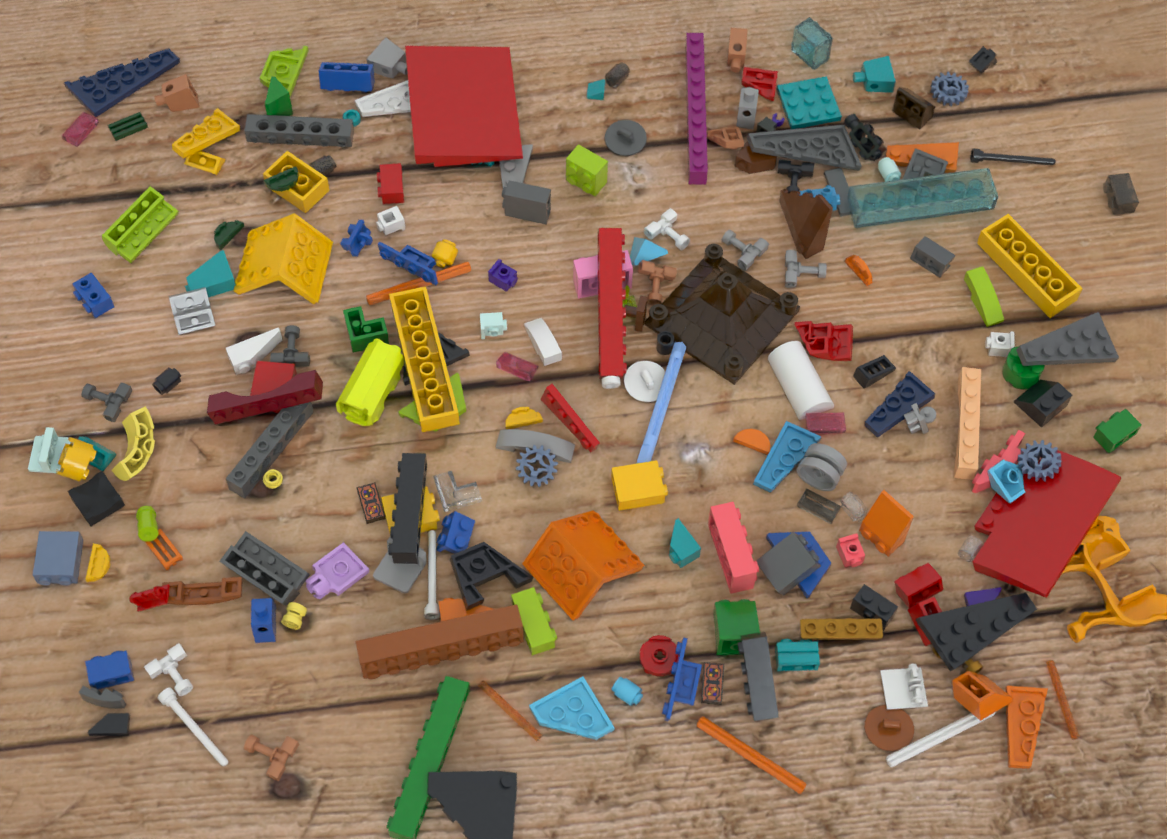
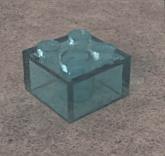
M809 17L794 27L791 50L815 70L829 61L833 37Z

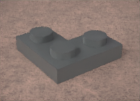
M915 148L901 182L918 189L924 173L941 179L948 161Z

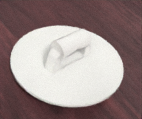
M639 361L632 364L624 376V385L627 392L633 398L642 402L656 401L665 370L660 365L651 361Z

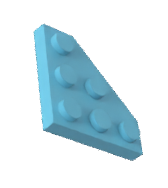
M583 676L529 705V709L540 726L594 740L614 731L612 722Z

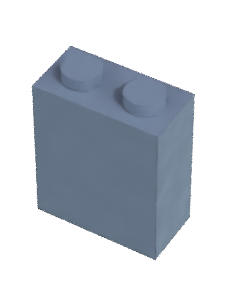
M39 531L33 577L37 583L44 586L50 584L64 586L78 584L84 541L80 532Z

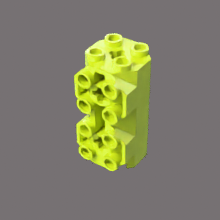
M374 339L373 342L368 344L336 403L338 413L342 414L344 412L346 414L345 418L348 421L361 426H370L379 420L385 409V399L391 391L395 390L401 378L400 371L405 364L401 348L396 345L386 344L380 339Z

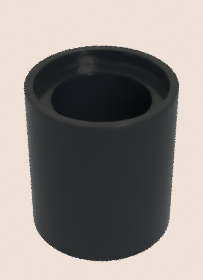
M662 331L657 336V352L661 355L670 354L673 349L674 336L671 332Z

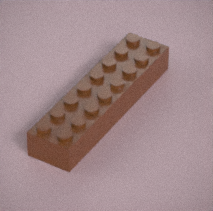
M516 604L355 642L363 678L376 679L380 675H394L405 669L416 670L420 666L427 664L437 665L444 660L454 661L466 655L476 656L483 651L489 650L493 652L505 646L515 647L524 642L523 624L518 605Z

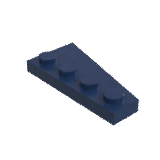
M908 371L902 382L900 381L896 385L895 390L888 394L882 405H879L865 421V427L878 438L904 420V415L913 411L911 405L917 403L920 409L935 398V393L913 373Z

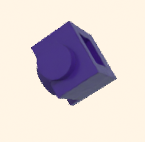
M500 259L488 271L489 282L506 292L510 287H514L518 281L517 271L502 263Z

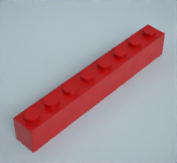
M599 228L597 232L599 379L606 376H618L622 379L623 374L627 372V364L623 363V355H626V344H623V337H626V326H623V318H626V307H623V300L626 299V289H622V282H625L626 278L625 270H622V263H625V252H622V245H625V234H622V228Z

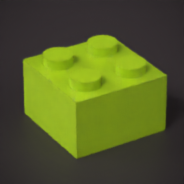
M578 144L566 158V180L571 185L581 188L585 193L596 196L607 183L608 161Z

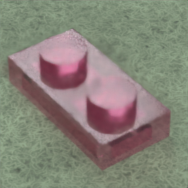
M83 111L62 135L63 140L78 147L99 124L98 119Z
M844 412L808 413L805 416L806 429L812 433L846 432Z

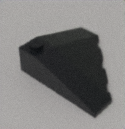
M503 771L428 772V796L432 800L436 798L443 805L444 809L442 811L453 823L457 821L465 830L463 834L467 839H513L517 773Z

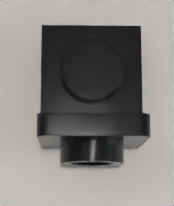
M982 47L969 60V64L982 74L992 63L994 65L997 63V55L990 48L987 50L985 47Z

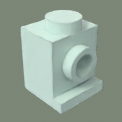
M502 312L480 314L481 339H485V336L495 337L504 335L503 331H507V321L503 319Z

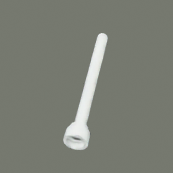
M434 530L428 532V604L424 608V617L428 620L440 618V609L436 603V532Z
M169 687L159 694L158 700L163 705L170 706L219 764L226 766L228 764L227 758L176 701V693L172 688Z

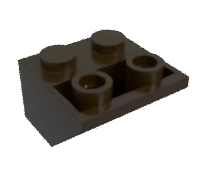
M899 87L892 112L908 121L912 126L921 129L933 117L935 106L910 89Z

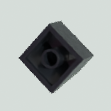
M1040 379L1015 399L1014 403L1042 428L1067 407L1072 394L1059 382Z

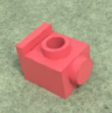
M857 533L838 539L836 548L844 567H857L864 562L866 555Z

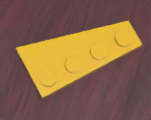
M217 108L213 111V115L204 118L203 123L195 125L193 131L185 133L172 144V150L184 159L239 132L240 125Z

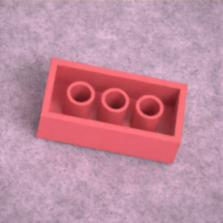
M734 502L711 506L708 519V527L730 594L753 589L755 581H757V573L759 572L757 561H753L752 558L753 549L751 543H747L746 528L744 525L741 526L740 510L735 508Z

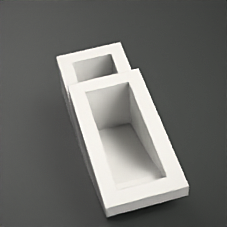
M539 318L524 323L525 329L543 365L546 366L561 361L562 352L544 320Z

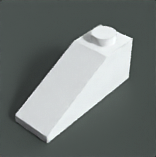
M279 327L226 347L229 361L236 375L247 373L255 368L257 361H262L282 341Z

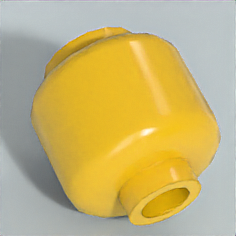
M445 239L436 243L431 257L435 259L438 267L445 268V266L453 265L458 254L456 244Z

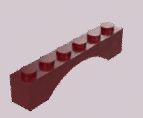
M312 370L297 374L284 385L259 395L240 396L227 391L209 395L207 414L216 425L321 400L323 381L317 371Z

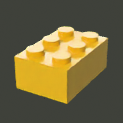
M286 151L263 173V177L265 180L296 166L299 174L297 183L289 190L273 192L306 214L330 191L328 179Z

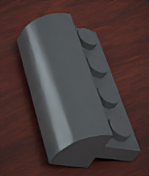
M246 531L236 545H231L219 561L284 606L297 598L300 594L298 592L310 576L308 572Z

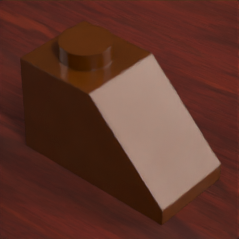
M746 141L744 147L736 155L734 167L748 174L774 170L777 156L752 152L749 143Z

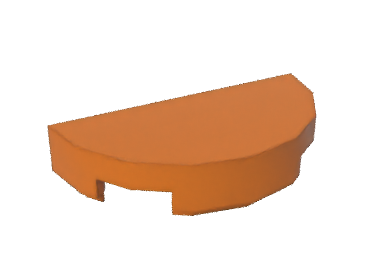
M857 255L847 257L845 263L867 286L872 284L873 278L866 263Z
M744 429L737 433L733 439V442L768 455L770 452V441L759 430Z

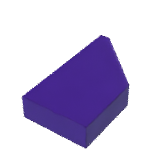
M998 587L965 592L966 605L970 606L995 600L1002 589Z

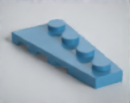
M786 421L753 485L771 493L804 458L808 447L821 440V436Z

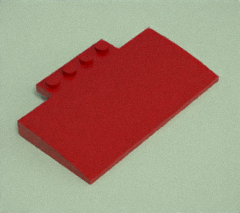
M1059 450L1058 453H1061V467H1059L1058 473H1054L1053 478L1046 476V481H1043L1042 478L1035 481V477L1032 476V478L1028 479V474H1023L1025 493L1011 503H1008L996 493L974 526L975 531L989 535L972 561L974 570L1046 598L1121 481V476Z

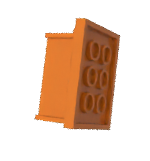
M594 510L551 522L522 563L573 621L580 617L604 583L639 572L645 566L640 561V558L627 547V544L614 533V530Z

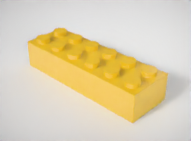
M1009 214L981 230L977 244L1049 318H1052L1078 300L1083 288Z

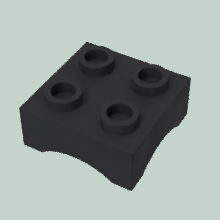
M103 471L97 473L88 482L68 491L71 499L90 527L125 506L122 498Z

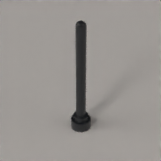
M972 148L970 156L972 163L991 160L1041 165L1056 164L1054 158L984 153V151Z

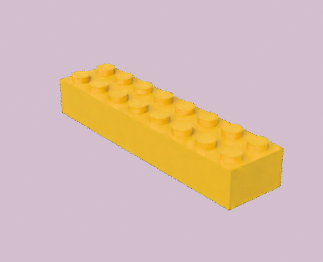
M426 286L389 294L421 431L427 432L459 425V413Z

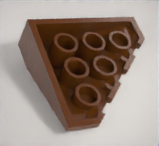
M787 189L781 190L779 202L796 250L805 259H808L824 250L833 207L823 195L818 194L813 197V193L805 192L800 195V191L793 190L788 193Z

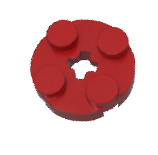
M663 635L649 638L640 648L639 660L643 670L647 674L659 677L671 674L673 662H677L678 654H675L677 644L672 642V639ZM658 652H662V655L666 657L662 658V660H658L654 657V655H657Z

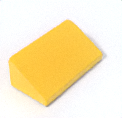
M198 151L186 157L184 164L217 175L226 159Z

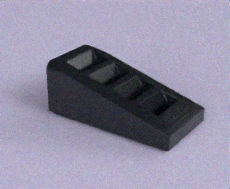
M883 355L858 366L853 377L863 388H867L895 371L896 367Z

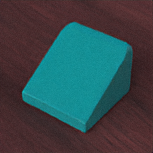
M606 79L588 83L586 99L604 100Z

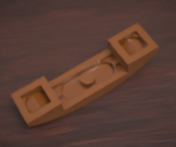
M222 578V582L184 584L182 581L163 582L162 586L170 585L168 604L206 605L227 602L242 597L243 578Z

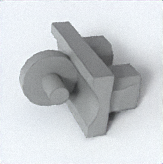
M917 403L911 405L913 411L904 415L911 434L919 430L923 434L929 432L926 423H932L936 419V411L932 407H924L919 411Z

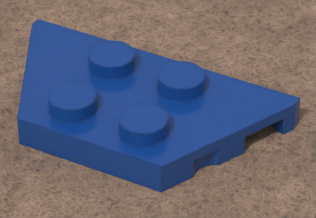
M792 532L769 533L766 535V539L773 548ZM794 532L798 535L802 534L808 542L806 545L810 551L814 550L820 558L818 562L821 567L798 584L805 597L809 598L823 575L830 568L831 562L811 532Z

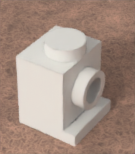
M397 206L377 214L378 221L376 226L379 232L383 231L385 235H388L400 229L402 231L406 230L404 218Z
M1012 331L1010 333L991 332L990 336L986 337L985 348H988V356L1007 357L1010 350L1015 347L1014 332Z

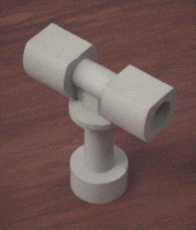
M729 229L723 235L721 241L726 245L733 244L742 251V256L738 259L737 266L746 271L754 263L756 256L760 257L768 250L769 243L765 239L760 238L754 245L750 243L745 245L735 238L736 233Z
M786 250L785 267H787V271L785 273V287L795 288L797 277H800V273L818 274V278H826V263H818V267L801 266V262H797V251Z

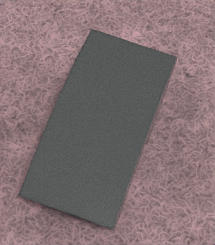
M82 686L78 692L84 701L96 706L112 709L126 707V703L123 700L124 696L116 690L111 692L105 688L101 693L94 687L89 689Z

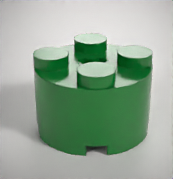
M1013 347L1002 369L1003 377L1006 382L1009 381L1013 384L1014 388L1029 389L1039 381L1045 365L1023 366L1016 351L1018 347Z

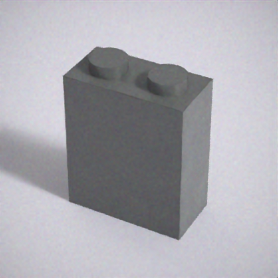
M509 180L507 187H503L502 197L504 198L502 208H505V216L547 225L551 212V189Z
M792 532L756 560L771 584L782 595H785L821 567L818 562L819 556L814 550L810 551L806 546L808 542L802 534L798 535Z

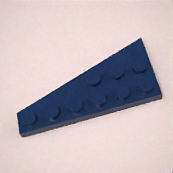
M168 48L149 54L148 58L141 60L137 58L132 60V63L126 65L122 63L97 71L95 75L89 77H79L80 80L71 83L70 80L66 81L64 85L97 117L179 64L180 59Z

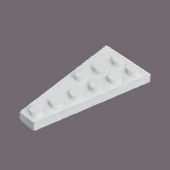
M408 80L356 99L355 105L361 116L411 112Z

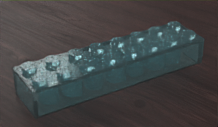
M989 168L850 186L847 200L855 228L993 210L999 196Z

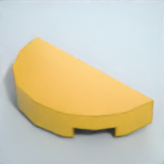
M530 407L513 409L512 413L505 420L506 429L543 422L541 414L530 409Z
M93 543L85 579L86 582H94L101 579L110 568V556L107 550L99 544Z

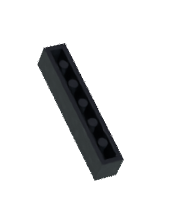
M402 453V460L398 461L400 477H396L398 493L394 494L396 510L392 511V521L395 523L390 529V537L393 541L389 543L388 553L392 556L394 564H418L428 465L426 453Z

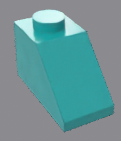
M678 518L674 524L669 557L674 564L677 563L682 568L700 557L701 547Z

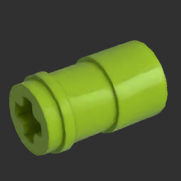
M142 506L136 513L138 537L142 541H153L158 536L156 512L151 506Z

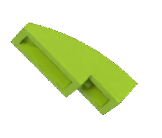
M981 266L966 271L964 281L972 293L971 300L986 326L989 327L1004 322L997 295L984 267Z

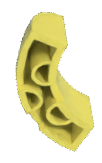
M146 406L130 413L122 421L128 439L127 452L124 459L111 471L123 481L136 476L146 466L153 453L155 440H153L154 425Z

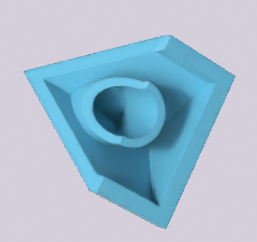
M634 237L630 260L632 265L636 266L642 260L649 261L668 254V251L647 239Z
M1003 459L987 470L991 488L1008 503L1013 502L1025 493L1022 468H1019L1017 464Z

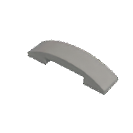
M519 429L500 430L496 449L515 452V449L526 451V447L533 450V445L540 449L541 445H543L544 451L547 449L551 450L550 456L555 454L556 457L553 460L571 463L575 444L545 433Z

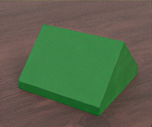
M272 76L265 100L267 115L275 116L293 115L289 92L276 77Z

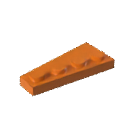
M959 142L887 146L886 157L894 160L897 166L907 167L916 148L948 161L944 173L955 174Z
M1006 686L1005 692L1013 698V702L1006 705L1008 767L1030 769L1048 688Z

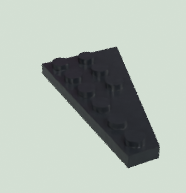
M1025 592L919 617L915 621L951 672L1032 614L1037 608Z

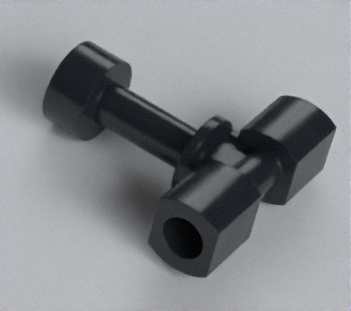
M779 160L777 173L788 174V177L791 178L790 186L786 188L788 193L793 190L800 191L797 183L798 179L802 176L813 177L814 163L802 162V165L791 164V161Z

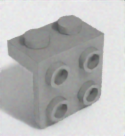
M389 537L387 541V549L389 547V543H392L393 541L391 537ZM419 547L418 564H394L392 556L387 551L373 573V578L397 591L407 594L427 564L426 552Z

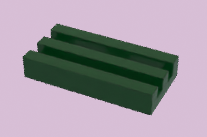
M141 112L109 124L108 128L115 141L148 128V125Z

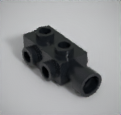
M855 114L849 115L844 120V124L848 129L852 130L849 135L853 146L859 147L861 150L859 154L863 159L872 161L879 159L886 150L882 138L873 132L874 128L871 124L859 123L860 120Z

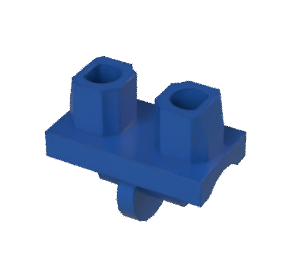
M358 220L357 224H350L348 228L350 237L343 238L340 243L342 248L350 251L354 257L359 255L364 245H371L373 242L370 236L371 231L365 226L364 220Z

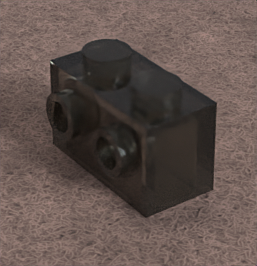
M1130 174L1108 175L1106 182L1103 184V191L1107 194L1108 206L1112 209L1113 215L1134 213L1139 200Z

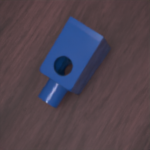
M272 598L251 600V628L255 643L276 642V604ZM262 627L267 628L266 631H260Z

